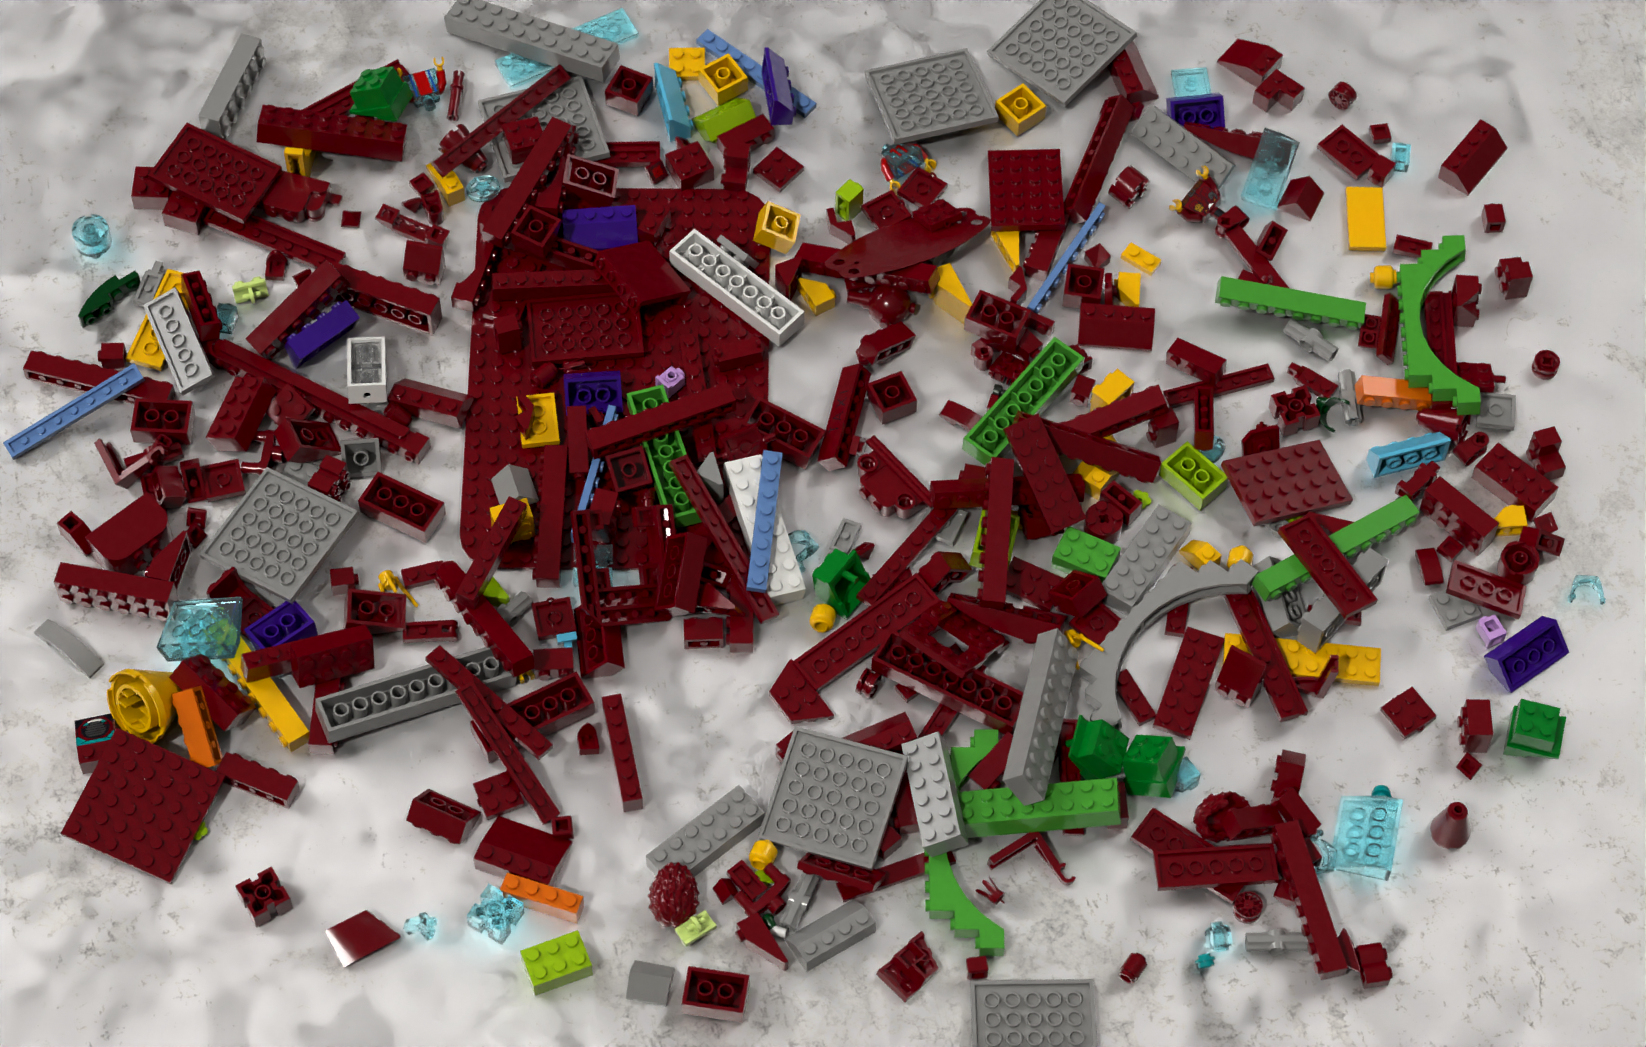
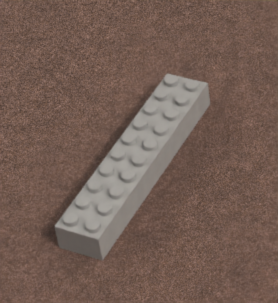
M456 0L444 17L448 33L553 67L560 64L566 71L603 83L620 60L618 43L483 0Z
M1058 628L1038 634L1002 780L1024 806L1045 800L1079 654L1077 649L1071 645Z
M484 647L454 656L456 660L493 692L516 686L517 676L513 677L509 671L506 672L502 663L499 659L496 660L490 648ZM428 664L315 699V711L328 743H332L461 703V701L455 694V691L458 689Z

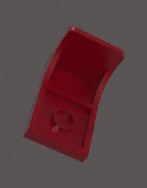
M235 567L224 571L221 578L212 583L206 592L211 611L221 619L227 617L235 629L249 641L250 639L244 629L274 610L246 587Z

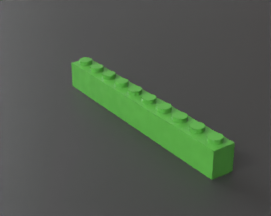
M1404 495L1328 537L1345 558L1351 559L1359 551H1366L1374 543H1381L1387 536L1391 534L1396 535L1402 528L1414 525L1417 522L1416 518L1420 511L1409 497ZM1294 554L1256 574L1252 585L1266 602L1270 599H1277L1285 591H1292L1301 582L1303 584L1307 583L1312 579V576Z

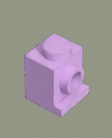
M671 366L660 376L657 375L655 377L656 386L663 384L667 397L670 398L685 385V374L680 368L675 369Z
M1495 614L1490 617L1484 616L1478 620L1476 630L1484 641L1486 649L1504 642L1507 632Z

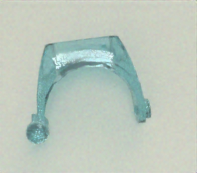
M797 530L789 533L788 536L791 544H803L806 546L796 556V560L800 564V572L803 573L806 570L803 561L813 555L819 549V545L810 537L809 533Z
M1575 576L1567 599L1569 603H1572L1576 598L1574 591L1577 587L1589 586L1599 594L1600 605L1605 604L1603 588L1598 576Z
M1318 830L1316 835L1310 837L1311 841L1318 845L1323 855L1322 866H1314L1316 875L1333 872L1336 865V848L1319 838L1324 835L1323 830Z

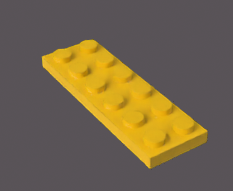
M167 269L154 299L176 287L189 313L190 310L181 290V274L183 273ZM146 314L126 356V362L162 371L166 359Z

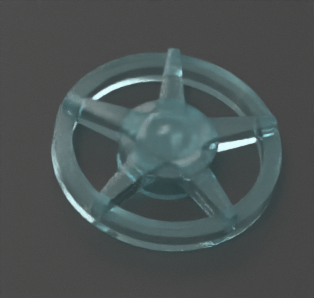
M489 175L474 177L466 187L468 198L475 202L489 201L500 191L499 181L494 176ZM492 181L497 184L496 188L490 186ZM490 191H493V193H492L491 195L486 196V197H483V196L489 194ZM477 192L480 198L474 197L470 193Z

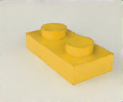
M1132 242L1122 252L1120 259L1149 276L1153 275L1162 261Z

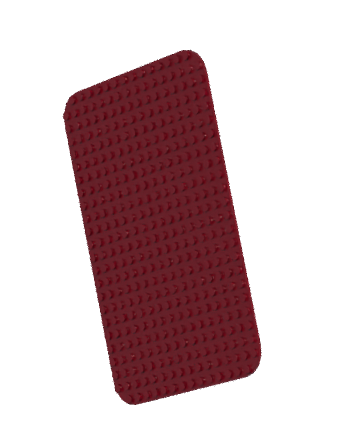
M508 188L490 195L481 205L477 221L475 268L480 262L485 248V240H483L480 233L479 224L484 210L494 211ZM567 188L566 199L562 201L564 202L563 210L598 208L590 205ZM616 188L615 198L610 207L635 205L637 228L654 201L671 208V222L655 248L689 287L691 292L685 303L678 305L674 299L640 307L644 356L585 361V368L575 370L585 371L586 373L620 370L623 412L616 413L619 414L620 420L630 415L627 406V393L656 386L655 377L657 375L660 376L671 366L675 369L680 368L684 372L679 335L697 333L706 389L712 388L716 384L728 382L736 399L735 411L711 419L716 454L725 452L721 436L741 428L744 419L758 396L768 401L769 339L670 264L669 251L693 229H696L718 247L722 244L717 239L722 235L759 263L756 269L751 266L747 269L769 284L770 248L753 241L758 214L765 204L759 197L745 190L738 192L724 189H686L681 191V189ZM563 220L561 222L557 234V237L561 239H564ZM500 247L497 249L498 256L496 261L492 262L491 275L486 278V288L484 291H481L480 304L472 312L468 395L474 396V400L466 415L460 518L462 549L472 561H474L492 528L489 508L499 505L491 479L508 464L527 468L537 497L541 501V496H538V486L542 485V480H539V470L543 468V463H540L541 452H544L545 446L522 448L521 433L515 423V416L518 415L516 396L523 392L525 395L554 392L560 439L559 445H568L564 369H558L563 368V363L554 364L558 370L555 379L542 389L534 387L530 382V374L539 366H532L527 307L521 320L524 341H521L522 349L500 354L495 340L493 320L483 318V312L492 293V273H500L507 255L541 263V271H563L570 269ZM753 337L760 339L763 362L719 372L717 365L714 366L712 360L714 347ZM686 382L680 390L668 398L669 402L677 400L682 396H688ZM587 414L588 430L594 427L589 420V414ZM689 426L679 430L686 453L696 471H698L700 466L698 465L693 426ZM638 444V445H635V446H632V447H629V448L620 450V451H618V452H622V451H625V450H629V449H632V448H636V447H639V446H641V445ZM569 447L561 570H577L574 543L571 542L572 521L570 511L578 510L587 479L585 477L583 480H575L574 477H570ZM588 447L589 469H590L593 456H592L591 451H590V449H589V447ZM604 457L605 468L603 473L600 472L599 488L614 491ZM728 459L717 464L723 482V501L729 496L723 476L724 463L729 462ZM654 484L619 494V500L622 501L620 509L622 510L621 521L616 523V537H612L610 544L593 541L596 569L638 570V566L650 564L646 527H633L631 508L643 507L640 492L647 489L655 491L654 505H660ZM533 503L529 506L533 515L535 535H539V530L536 529V518H540V513H537V503ZM736 516L728 526L750 562V555ZM703 523L675 529L676 534L685 532L694 534ZM535 536L528 540H519L510 544L497 569L533 570V568H536L537 563H534V551H538V546H535ZM713 542L707 548L704 559L729 569Z

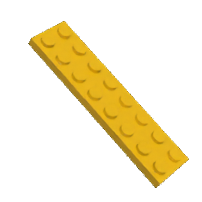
M1225 633L1223 664L1231 645L1249 654L1241 634ZM1275 638L1292 677L1318 678L1332 654L1339 656L1338 675L1334 682L1379 686L1381 648L1325 643L1315 654L1296 640Z

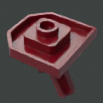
M1264 422L1257 424L1256 429L1250 430L1241 440L1242 456L1279 449V426L1277 424L1267 426Z

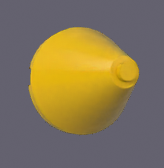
M123 669L111 676L108 681L111 683V688L107 690V702L111 715L119 729L128 731L130 734L150 743H155L164 736L177 715L176 708L172 702V694L182 691L169 678L173 672Z

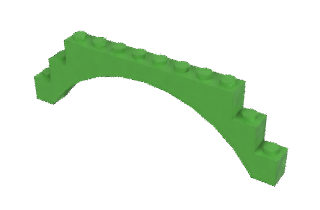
M1464 235L1442 236V243H1438V249L1421 250V257L1417 258V264H1400V272H1396L1397 283H1400V285H1397V296H1401V299H1398V309L1402 310V313L1399 314L1400 324H1403V327H1401V338L1405 340L1402 341V352H1406V355H1403V366H1407V369H1404V380H1408V388L1428 387V394H1432V401H1452V406L1456 408L1457 415H1480L1481 399L1479 387L1458 377L1440 362L1431 351L1423 335L1420 323V312L1424 300L1432 287L1448 271L1465 261L1466 247Z
M974 729V737H970V747H951L949 756L957 792H960L962 787L970 780L968 775L998 743V729ZM924 849V857H928L929 863H925V875H929V881H925V893H929V900H925V912H929V919H950V930H954V938H975V949H979V956H1004V929L983 915L965 896L953 875L947 858V852L930 857Z

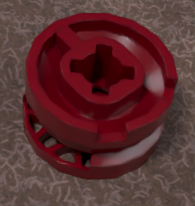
M1339 82L1329 91L1328 97L1335 107L1340 110H1346L1357 99V94L1351 85Z
M1539 351L1535 355L1531 367L1532 372L1540 379L1549 380L1557 374L1560 358L1553 351Z
M866 668L858 680L855 692L860 695L863 693L866 698L871 699L879 687L878 683L881 681L882 675L877 672L872 673L871 669Z
M1245 891L1236 897L1233 914L1239 922L1244 924L1254 923L1261 915L1263 902L1256 893Z

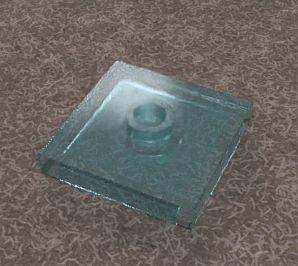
M1207 67L1171 70L1175 97L1211 94Z

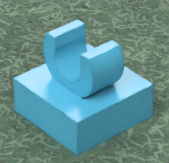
M576 631L556 635L557 645L564 644V648L573 647L572 643L577 642Z

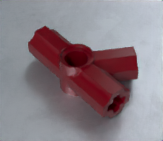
M159 434L152 446L145 448L143 453L124 458L126 468L147 455L156 446L164 447L169 452V456L161 453L156 456L157 466H164L165 463L184 458L179 441L172 443L171 438L165 434ZM152 464L148 469L153 471L155 465Z

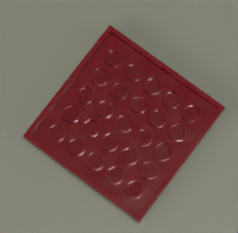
M116 728L60 834L171 884L226 777Z

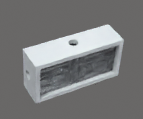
M385 336L347 338V389L349 404L387 402Z

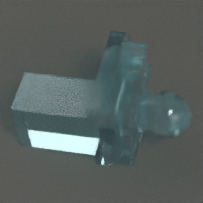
M426 912L419 913V916L407 919L403 929L408 935L420 932L426 940H430L434 937L436 932L434 926H437L438 920L435 917H430Z

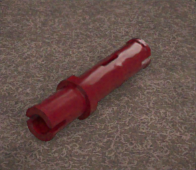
M458 70L453 72L447 119L450 121L452 116H454L453 121L458 120L461 94L464 89L463 80L465 73L463 71H460L459 76Z

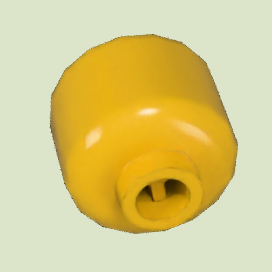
M1391 265L1376 266L1374 272H1370V284L1374 283L1375 289L1378 290L1392 289L1394 284H1397L1396 270H1393Z
M1243 545L1232 548L1229 551L1227 567L1230 568L1240 559L1252 566L1254 557L1252 551Z
M828 604L814 606L809 619L811 627L821 633L830 631L837 617L836 611Z
M770 840L756 841L749 853V861L755 869L763 870L769 863L774 864L778 850Z

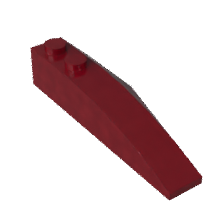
M1184 123V128L1194 135L1229 152L1253 158L1258 163L1269 161L1273 162V165L1281 167L1284 164H1288L1293 138L1256 131L1246 134L1242 129H1235L1230 132L1227 128L1221 126H1214V129H1212L1207 124Z
M951 593L947 598V602L978 622L1004 634L1022 639L1023 642L1028 644L1036 643L1038 634L1058 628L1062 633L1067 619L1065 615L1023 605V609L1015 608L1013 603L1005 602L1002 610L979 607L980 601H977L976 597Z

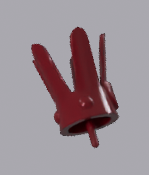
M585 357L573 361H563V368L558 369H564V374L586 373L585 371L575 370L586 367L585 361L582 360Z
M990 876L989 879L995 888L986 880H983L982 883L992 895L980 889L975 890L994 905H997L1000 901L1003 904L1005 903L1002 900L1005 893L998 889Z

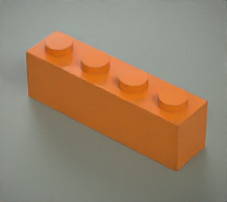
M1361 375L1354 385L1357 404L1418 411H1421L1423 408H1430L1431 394H1428V387L1408 388V380Z
M202 685L172 694V702L179 717L178 723L184 734V743L189 751V759L206 768L220 764L223 756Z
M506 873L500 888L502 901L578 924L584 908V898L581 895L510 873Z

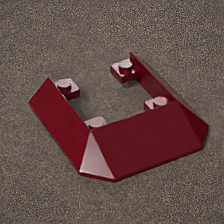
M672 504L631 508L633 527H646L650 564L638 566L640 585L611 587L609 568L596 569L592 530L604 529L602 509L570 511L581 609L600 627L663 622L671 619L672 616L656 612L654 608L667 536L676 535Z

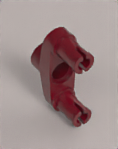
M274 430L256 431L252 442L264 443L261 461L258 463L242 461V474H257L260 476L266 467L272 469L274 462H284L285 456L281 447L276 445Z
M769 863L763 869L766 875L774 882V885L755 902L742 890L734 896V900L745 910L744 913L748 917L757 912L761 915L766 910H769L775 916L786 906L787 902L781 896L789 887L791 879L786 874H782L772 863Z

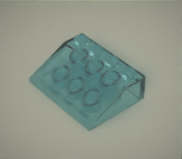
M242 597L174 601L156 648L167 662L182 661L201 653L209 659L234 658L240 644Z
M1341 796L1328 869L1388 881L1392 871L1403 800L1388 796Z

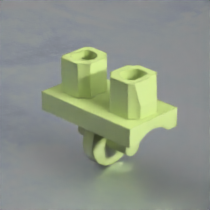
M260 276L246 283L242 281L235 282L234 286H232L236 304L250 300L254 304L255 299L269 296L265 278L261 279Z
M704 910L675 928V932L687 947L716 929L717 925L710 918L707 911Z

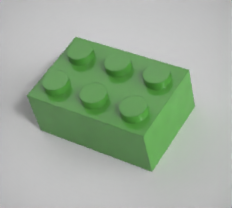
M1069 526L1052 556L1051 567L1066 574L1077 570L1095 575L1103 583L1118 562L1121 547Z

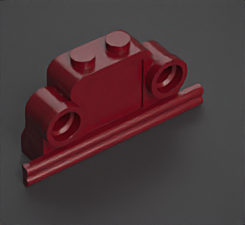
M282 170L256 207L264 209L265 214L270 217L285 219L288 222L299 223L304 221L305 218L311 222H317L324 218L327 203L339 206L343 197L342 195L332 193L330 182Z
M875 435L869 438L866 444L873 451L869 454L861 455L857 461L858 475L860 477V496L871 503L874 511L879 512L885 517L896 513L898 517L906 519L919 510L927 507L931 509L933 506L929 498L930 491Z

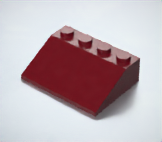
M498 816L477 849L473 858L474 866L477 870L503 879L506 873H510L553 887L573 841L555 838L553 834Z

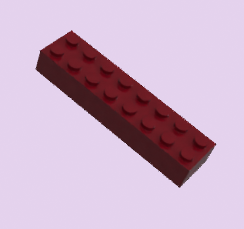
M262 105L257 124L256 142L402 162L406 144L407 124L386 122L380 119L371 120L364 117L356 118L347 115H334L327 112L319 113L310 110H297L291 107L282 108L275 107L274 105Z
M892 629L888 631L872 658V671L992 729H998L1003 734L1007 732L1012 735L1014 734L1024 692L978 670L973 671L962 679L901 638L899 632Z

